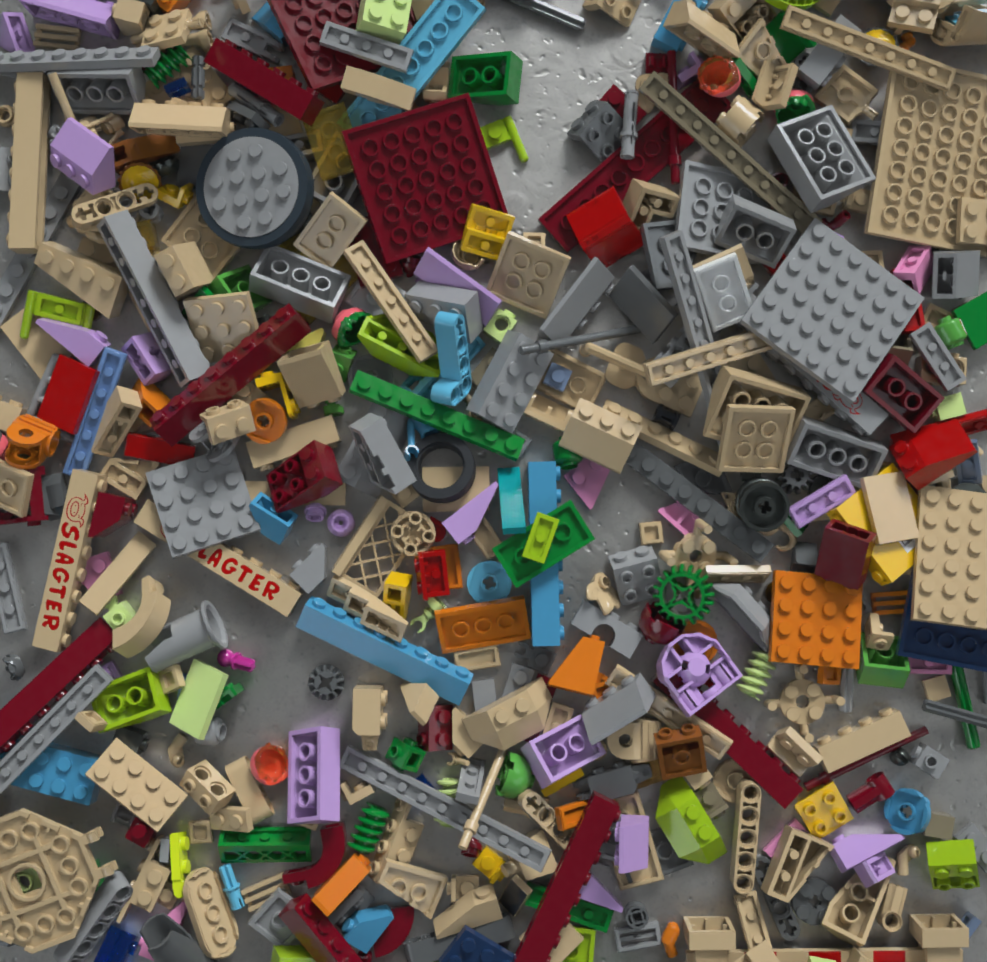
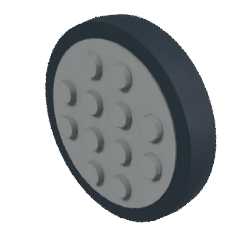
M244 128L227 134V137H222L207 152L197 174L196 199L204 221L216 235L240 248L267 249L287 241L304 224L312 207L314 179L306 157L291 140L268 129Z

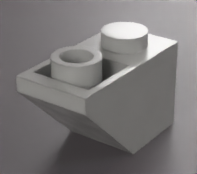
M325 543L320 545L314 544L307 551L309 556L304 561L299 559L291 567L293 572L290 576L307 594H311L327 578V545Z

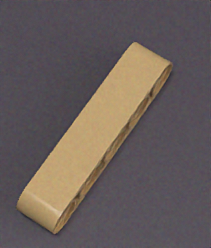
M750 778L741 779L736 789L729 878L735 890L740 894L751 892L755 880L762 794L759 786ZM747 787H754L750 795L744 794ZM752 809L749 817H742L745 810ZM750 832V836L747 839H740L742 833ZM741 855H748V859L746 861H738ZM746 877V881L743 884H737L739 878Z

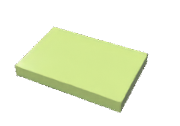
M193 659L185 679L186 686L182 687L169 723L198 740H204L229 675L199 659Z

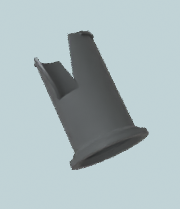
M164 912L150 917L143 924L139 932L155 962H219V959L207 957L201 950L199 943L181 925Z

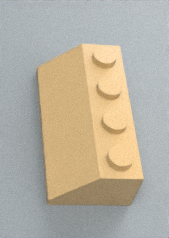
M142 99L141 103L134 102L128 122V127L138 134L222 138L227 137V134L230 133V110L224 107L222 103H210V106H201L200 102H187V105H178L177 101L165 100L164 104H155V100Z

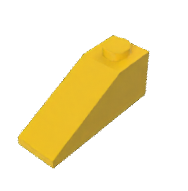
M391 571L384 582L383 602L407 620L413 575Z

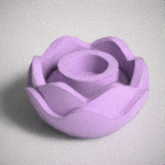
M337 509L329 515L327 526L334 536L346 537L354 530L355 520L350 511Z

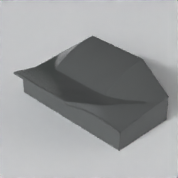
M62 472L41 477L45 516L48 515L49 521L58 520L62 517L68 491L65 475Z

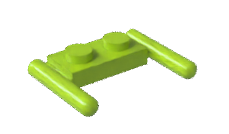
M511 115L480 127L487 150L512 140L522 163L528 161L529 157Z
M28 290L20 337L22 339L29 338L33 314L92 329L95 308L84 302Z

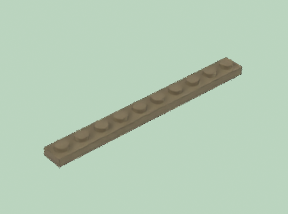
M655 71L638 89L775 212L793 219L796 229L801 235L814 218L820 222L823 221L814 212L810 214L805 204Z

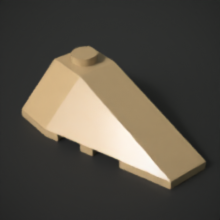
M888 857L894 868L897 861ZM855 873L829 902L821 925L835 937L856 948L864 946L891 875L865 888L859 876Z

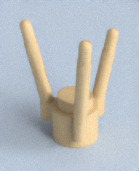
M112 112L85 125L89 129L101 124L95 130L97 133L103 130L107 135L113 134L114 136L108 142L110 145L114 144L124 134L122 128L125 127L123 119L118 114H113Z

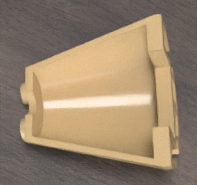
M957 4L950 5L945 9V12L937 15L933 33L929 34L931 40L940 46L987 45V13L978 10L987 9V7L980 4L969 6L964 4V6L959 7ZM961 11L956 25L945 20V16Z

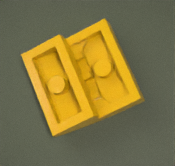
M472 203L465 224L460 250L497 261L506 235L512 229L515 217Z

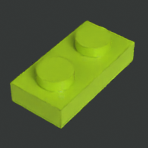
M537 512L522 554L523 557L545 563L559 519Z

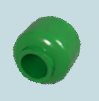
M560 436L559 440L552 445L553 459L556 461V465L560 466V469L563 470L577 468L583 457L558 446L562 438Z

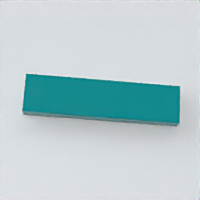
M520 467L497 468L503 535L526 533Z

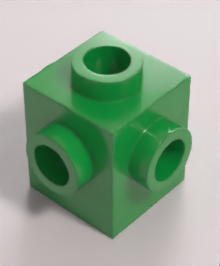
M405 736L404 739L394 737L385 758L391 761V766L399 771L407 770L417 773L426 752L416 746L417 741Z

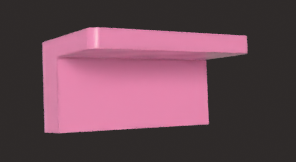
M909 245L893 272V275L900 280H912L913 288L919 294L932 274L933 255L931 246Z

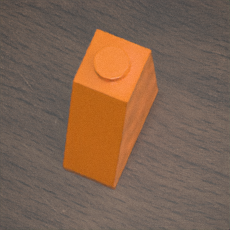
M587 634V637L583 636L547 681V686L589 697L593 696L605 642L600 641V637Z
M355 851L316 890L311 900L327 917L370 872L371 867L369 864L371 862L364 854L361 853L359 855Z

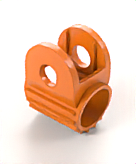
M27 413L17 417L7 428L8 448L5 451V461L10 466L18 469L38 467L47 457H52L61 438L60 428ZM27 454L30 457L27 459H23L18 457V455Z

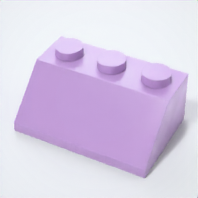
M67 118L50 144V161L52 165L92 195L115 187L114 147L74 118Z

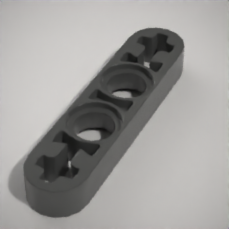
M762 854L757 855L756 867L759 866L758 862L762 860L763 863H767L764 866L767 872L771 862L770 859ZM755 868L756 881L778 932L785 940L792 941L797 939L800 935V926L790 903L766 894L761 889L764 878L761 880L760 878L764 877L763 872L759 868ZM778 902H783L786 905V910L781 914L774 912V906ZM782 919H787L790 926L793 927L791 934L784 931L786 926Z

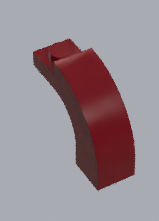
M345 821L321 827L320 833L323 844L321 858L311 865L285 870L282 874L283 884L290 883L291 886L303 884L304 880H306L307 887L310 889L324 883L335 873L347 847Z

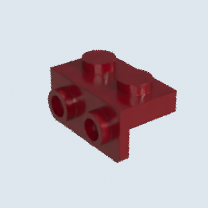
M435 704L427 724L422 726L418 722L416 741L419 748L427 752L453 750V704Z

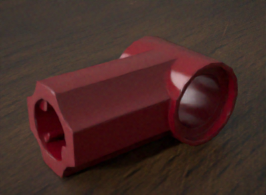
M883 771L874 773L866 779L865 784L846 795L848 802L857 814L877 801L882 802L890 798L895 793Z

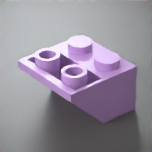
M621 814L620 822L617 821L615 842H619V844H616L614 865L619 866V874L648 868L649 816Z

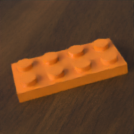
M524 595L434 611L442 654L531 639Z

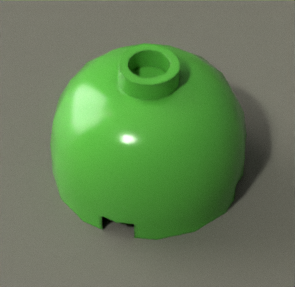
M508 751V755H506L497 778H500V786L495 784V794L503 798L514 799L518 798V795L528 788H532L535 775L532 774V770L524 756Z

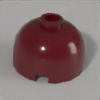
M647 602L639 618V627L646 641L651 644L665 645L682 634L685 626L682 625V619L675 625L673 624L674 617L669 621L665 619L668 615L667 612L661 615L658 613L662 609L661 605L655 607V602H652L651 605Z

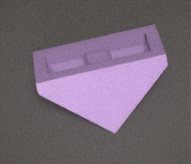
M2 12L0 14V47L8 52L22 50L23 52L35 51L25 18L21 12Z

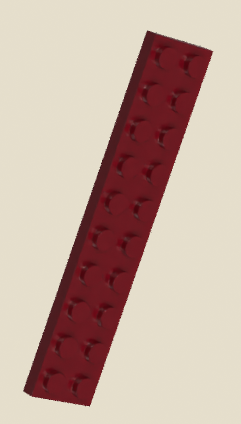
M699 78L681 93L686 100L713 124L716 123L721 113H727L732 108L730 106L731 102L726 97H713L707 94L702 89ZM660 111L637 131L638 138L635 140V157L633 159H621L620 146L538 219V222L567 254L579 244L566 217L567 214L612 186L615 187L623 203L632 178L649 182L668 166L670 133L669 117L665 113ZM678 126L680 155L695 140Z

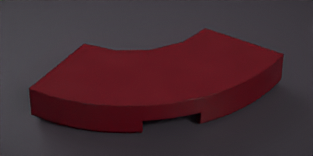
M410 904L391 908L394 919L374 943L375 958L393 952L409 935L415 908Z

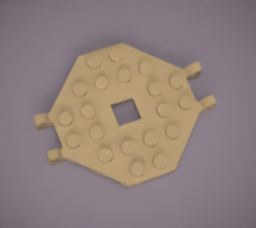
M25 808L0 817L1 941L8 944H17L24 947V951L34 954L77 936L100 879L113 875L114 871L118 869L116 860L110 861L98 868L88 845L98 841L99 837L104 835L101 826L83 834ZM33 868L38 874L42 887L24 894L15 873Z

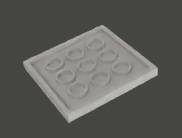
M685 160L682 163L679 189L680 200L677 208L675 231H683L688 251L714 256L727 250L714 244V239L722 213L732 194L765 208L766 203L728 169ZM747 257L749 264L758 265L760 263Z
M234 449L217 462H210L206 458V454L145 473L173 559L261 530L259 523L255 521L249 508V504L252 501Z

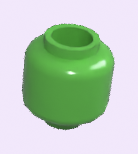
M949 315L937 320L939 325L935 326L934 329L948 350L964 344L963 340L967 338V333L961 319H952Z

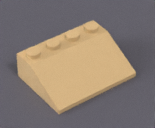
M722 365L713 384L703 436L721 440L727 404L793 406L796 412L789 442L790 446L811 397L802 387Z

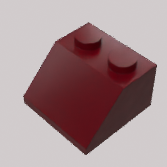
M98 492L88 537L105 538L131 522L132 517H135L138 511L137 500L112 493Z

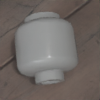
M213 716L205 739L198 740L194 737L195 742L199 745L217 746L226 737V724L223 723L220 717Z

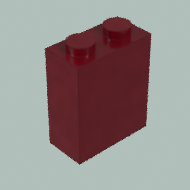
M833 518L824 528L814 574L822 577L824 580L834 581L846 588L858 590L866 580L877 533Z

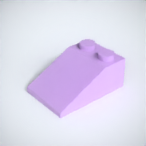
M581 714L529 741L520 748L542 789L606 754L600 741L594 745H591Z

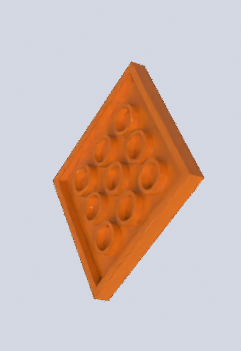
M773 570L768 662L858 670L860 664L863 584L858 590L849 589L837 582L824 580L813 573Z

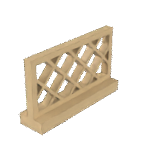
M381 494L331 569L336 575L351 581L377 598L384 590V582L390 572H395L406 556L401 552L393 553L390 542L392 540L389 537L387 526L392 525L394 521L386 523L385 513L390 506L398 511V516L407 511ZM382 517H383V522H384V523H383V524H379V522L381 521V519H382ZM385 527L387 539L374 542L372 533L375 528ZM369 537H371V542L366 543ZM388 542L390 554L377 557L375 545ZM372 545L375 558L362 560L360 551L363 547ZM358 556V557H359V561L354 562V560H355L356 557ZM399 556L395 562L394 557ZM391 557L392 568L389 571L381 572L378 560ZM376 561L378 573L365 576L363 563ZM360 564L362 577L352 578L346 574L351 566ZM382 575H386L385 579L382 581ZM379 576L381 585L374 592L367 587L366 579ZM359 580H363V581H364V585L361 584V583L358 582V581H359Z

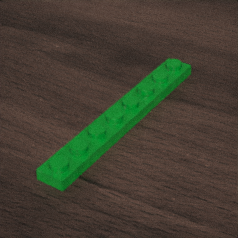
M357 370L349 389V393L515 462L519 458L525 439L442 404L432 402L430 399L360 370Z

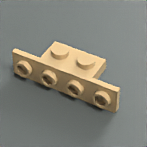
M399 798L395 800L393 812L387 820L386 829L377 845L374 859L369 865L371 870L368 876L376 884H380L376 878L384 858L406 864L410 863L425 826L421 822L407 819L412 805Z
M161 834L156 839L153 838L147 848V851L150 853L146 860L142 859L137 868L139 875L136 880L133 879L130 883L133 893L119 912L116 920L117 923H121L126 918L132 904L150 913L153 911L171 874L170 867L154 860L160 849V840L164 835Z

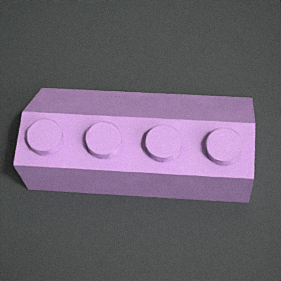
M19 0L33 17L72 28H80V30L111 39H118L120 29L111 14L114 2L106 1V3L98 0Z
M429 247L426 249L414 271L415 282L423 281L478 291L482 325L485 328L496 311L502 308V300Z
M317 726L289 731L287 824L340 822V729Z

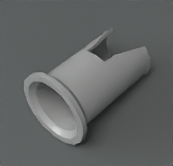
M205 600L201 603L199 610L165 624L157 638L151 643L154 649L144 658L151 670L157 673L216 646L220 649L227 648L229 643L226 628L214 605L210 601Z

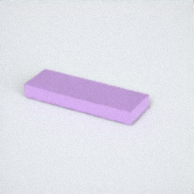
M843 474L790 506L789 515L797 529H800L842 504L856 491L848 476Z

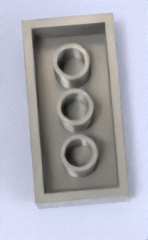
M507 330L466 410L495 427L513 434L554 354L548 351V353L543 354L531 353L521 355L519 351L520 346L534 344L535 342L522 333Z

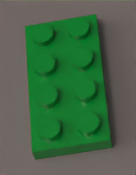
M571 500L547 514L559 519V523L544 564L522 556L533 523L526 527V533L514 534L492 548L516 588L595 540Z

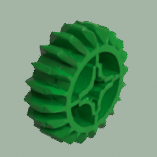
M680 564L679 571L675 565L671 566V572L665 569L663 571L665 578L663 576L657 577L658 582L661 584L653 586L659 592L654 593L652 596L660 600L655 602L654 606L658 607L661 605L662 609L658 613L661 615L667 612L668 615L665 619L669 621L674 617L673 624L675 625L679 623L680 619H682L683 626L688 624V619L692 625L696 624V617L699 620L705 618L702 612L710 613L711 610L706 605H714V601L708 599V597L715 596V592L708 591L709 588L713 587V583L705 584L704 581L709 576L705 575L701 578L699 575L702 573V569L699 568L693 573L694 565H689L687 571L685 564ZM687 577L692 579L694 583L686 586L675 578ZM670 583L672 585L671 588L674 592V596L672 600L668 602L666 590L668 584ZM690 588H692V590L688 592V595L686 596L688 597V600L684 597L683 599H679L678 601H676V599L680 597L679 594H681V592H684L685 590L687 591ZM697 588H700L701 591L699 607L695 604L696 601L693 597L694 591ZM677 604H682L687 609L690 608L692 612H680L673 607Z

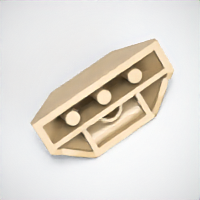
M539 677L461 720L471 740L505 751L545 728L552 696L543 678Z

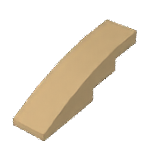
M335 574L331 579L326 596L343 603V610L361 618L360 624L401 643L408 622L376 596Z

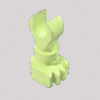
M429 597L428 605L430 607H426L422 615L412 619L410 626L416 621L422 622V628L417 633L424 631L427 627V622L435 618V610L447 608L438 597Z

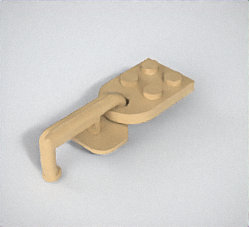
M590 342L580 346L579 353L581 356L588 357L593 355L609 362L605 371V377L611 385L623 390L636 386L639 393L647 400L656 404L661 403L664 407L675 412H681L682 415L688 418L692 416L702 392L698 373L680 378L671 388L665 383L648 387L643 364L653 361L656 357L646 360L641 348L626 342L618 344L613 352Z

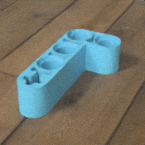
M440 311L435 317L434 326L441 378L431 389V400L435 403L456 406L468 395L472 386L465 319L462 314Z

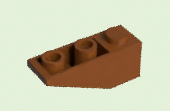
M145 135L112 144L114 147L115 172L120 175L119 172L125 166L131 163L142 162L150 164L180 152V147L176 144V136Z

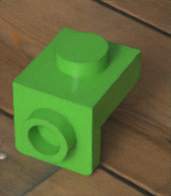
M336 344L332 350L342 380L346 382L349 369L357 351L353 350L350 346L341 347Z

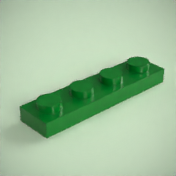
M528 880L526 884L533 891L524 905L537 909L547 886ZM580 899L577 906H572L569 912L571 915L570 921L607 933L614 910Z

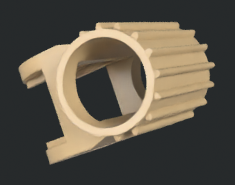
M641 716L606 737L607 746L614 756L630 760L632 763L656 760L658 756L653 733H658L662 728V722L657 719ZM621 735H630L629 741L627 743H620L619 738Z

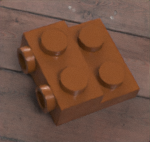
M685 723L678 729L672 730L664 727L658 733H653L662 781L707 772L703 737L699 725Z

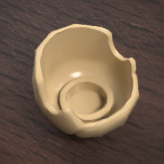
M462 240L455 241L452 247V257L454 263L460 269L471 271L479 268L484 263L486 257L460 250Z

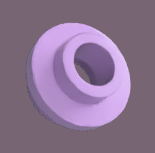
M311 503L304 508L306 519L311 522H320L326 516L327 510L320 503Z

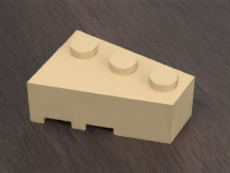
M785 824L761 889L766 894L789 903L807 881L806 878L815 868H818L821 860L835 846L823 839Z

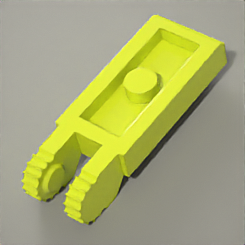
M186 831L170 833L169 835L173 893L179 899L183 898L184 881L191 870V863L188 860L187 853L190 841Z

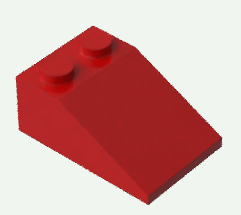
M957 418L919 430L916 433H909L889 446L905 478L917 490L927 486L978 452Z

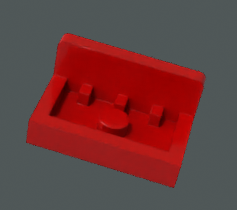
M445 549L417 552L418 559H414L415 573H420L421 581H417L418 595H422L424 601H428L429 597L450 595Z

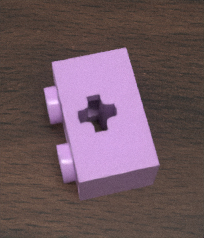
M152 332L132 336L121 348L122 352L128 354L127 360L144 386L164 381L172 372Z

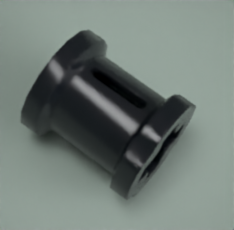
M660 403L654 412L652 421H658L667 425L673 431L679 421L681 412H673Z

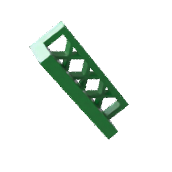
M253 827L254 829L248 833L220 830L218 850L221 863L312 862V830L306 827ZM250 851H256V852H258L259 854H251V853H249V852H250ZM273 851H279L281 854H274ZM295 851H306V854H297ZM226 852H235L237 854L226 855Z

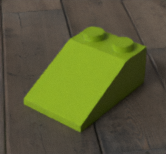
M150 667L115 679L91 703L93 710L108 723L106 728L98 731V733L149 721L172 712L168 694L163 693L158 672L155 673Z

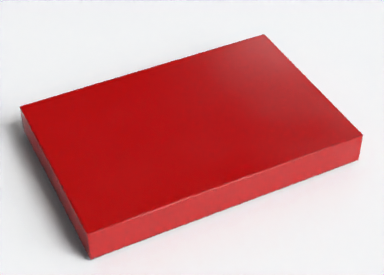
M59 354L37 417L66 432L77 435L100 371L66 355Z

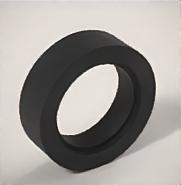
M435 433L422 438L415 444L419 449L418 457L416 458L414 454L409 453L411 458L407 463L417 480L412 483V486L422 498L433 503H450L458 500L469 491L475 479L476 464L469 447L464 441L447 433ZM441 448L456 452L462 459L463 470L461 476L453 485L446 488H433L421 479L420 466L427 454Z

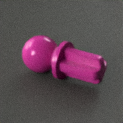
M224 649L217 655V662L222 667L230 666L232 670L240 669L247 672H252L256 667L254 659L244 657L239 652L234 654L231 650Z

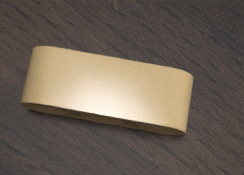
M243 756L226 765V774L232 786L236 789V794L242 806L251 808L253 825L275 815L274 807L262 783L257 781L251 772L249 758Z

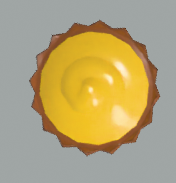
M142 162L131 163L125 166L119 172L120 177L117 180L121 191L144 183H150L157 189L163 186L161 183L162 177L158 174V171L152 168L151 165ZM145 190L143 196L137 197V193H134L138 203H140L139 198L146 196L148 199H151L153 194Z

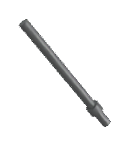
M636 325L551 341L546 339L538 340L534 344L520 346L519 351L521 355L531 353L543 354L548 353L552 349L642 332Z

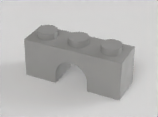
M583 599L570 621L572 625L589 635L592 634L598 625H609L613 630V638L608 646L629 659L644 636L639 633L640 628L631 622L626 625L619 621L621 616L611 611L608 615L604 616L596 601L587 602Z

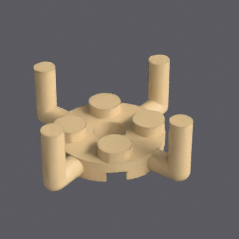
M700 518L695 520L693 532L684 535L685 538L680 542L677 541L673 550H661L658 553V556L669 566L675 565L678 571L680 564H685L686 571L689 565H694L693 573L699 568L703 570L705 565H714L716 560H724L729 565H738L739 563L727 551H717L715 543L702 534V531L705 534H710L713 529ZM694 550H698L697 558L690 560V554ZM686 577V586L694 583L692 579ZM698 588L693 594V597L696 599L701 598V591Z
M796 664L794 667L795 679L788 682L783 690H781L778 699H767L764 701V706L771 711L780 708L787 719L799 724L800 736L808 743H812L814 736L809 733L808 724L821 718L825 704L843 706L845 699L836 694L824 695L819 685L804 678V674L808 672V667ZM800 695H805L808 700L807 705L800 708L796 704V699Z

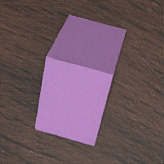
M884 851L853 867L865 888L878 883L896 872Z

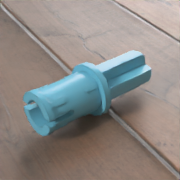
M230 863L220 866L219 872L224 884L222 890L226 892L231 911L238 910L245 906L239 888L240 882L236 881Z

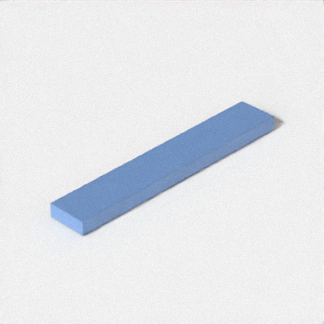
M107 346L104 348L97 368L100 373L77 435L75 434L62 472L63 474L71 476L72 469L89 471L94 456L91 449L107 401L118 385L128 356L127 353Z

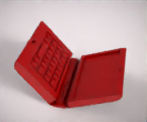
M614 186L566 215L580 246L589 259L592 261L594 257L598 258L606 268L643 246L641 232L628 216Z

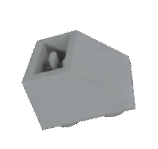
M980 250L933 251L932 299H957L978 296Z

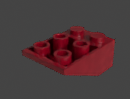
M316 440L310 442L266 475L277 513L325 497L343 485L333 449Z

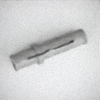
M233 82L229 86L228 94L230 96H233L245 106L257 112L273 126L279 127L283 123L284 115L272 108L268 101H262L237 82Z
M626 90L624 92L623 128L620 132V139H622L620 158L625 160H631L635 157V140L638 138L636 121L639 92L636 90Z

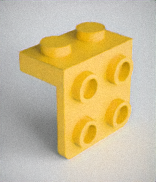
M273 371L261 373L260 378L255 379L257 388L265 392L281 387L288 416L293 420L299 419L298 413H301V409L295 398H293L292 392L282 373H273Z

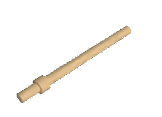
M499 749L480 792L478 805H475L470 819H467L464 824V833L458 845V848L461 850H467L472 836L476 834L479 828L478 821L508 749L505 751Z

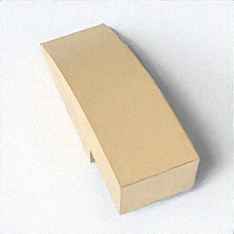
M346 66L340 87L345 93L405 111L412 109L417 91L416 88L351 66Z

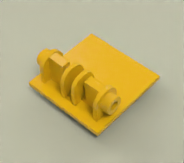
M834 782L829 783L818 791H814L813 794H809L808 797L800 802L797 801L794 805L796 812L800 814L810 834L820 839L854 819Z

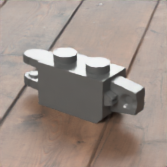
M625 760L614 762L612 764L613 767L605 769L604 766H599L591 769L592 773H589L587 777L572 782L573 787H581L589 784L590 791L581 792L576 795L577 801L589 799L593 790L611 799L633 794L640 782L653 777L650 763L633 764L632 762L626 763Z

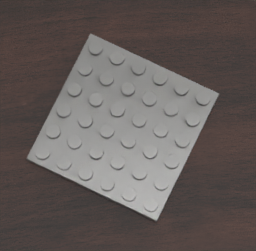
M814 218L739 323L846 402L852 404L925 298L818 219Z

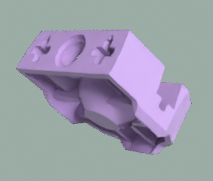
M702 633L681 634L663 648L656 663L658 680L665 687H668L671 693L670 696L686 717L692 716L743 676L716 639ZM674 644H679L685 652L683 656L677 654L672 647ZM714 646L715 649H718L720 657L710 663L703 653ZM683 661L688 662L687 670L682 671ZM676 673L678 677L681 676L684 683L678 689L669 680ZM710 678L714 685L701 694L697 687L705 684Z

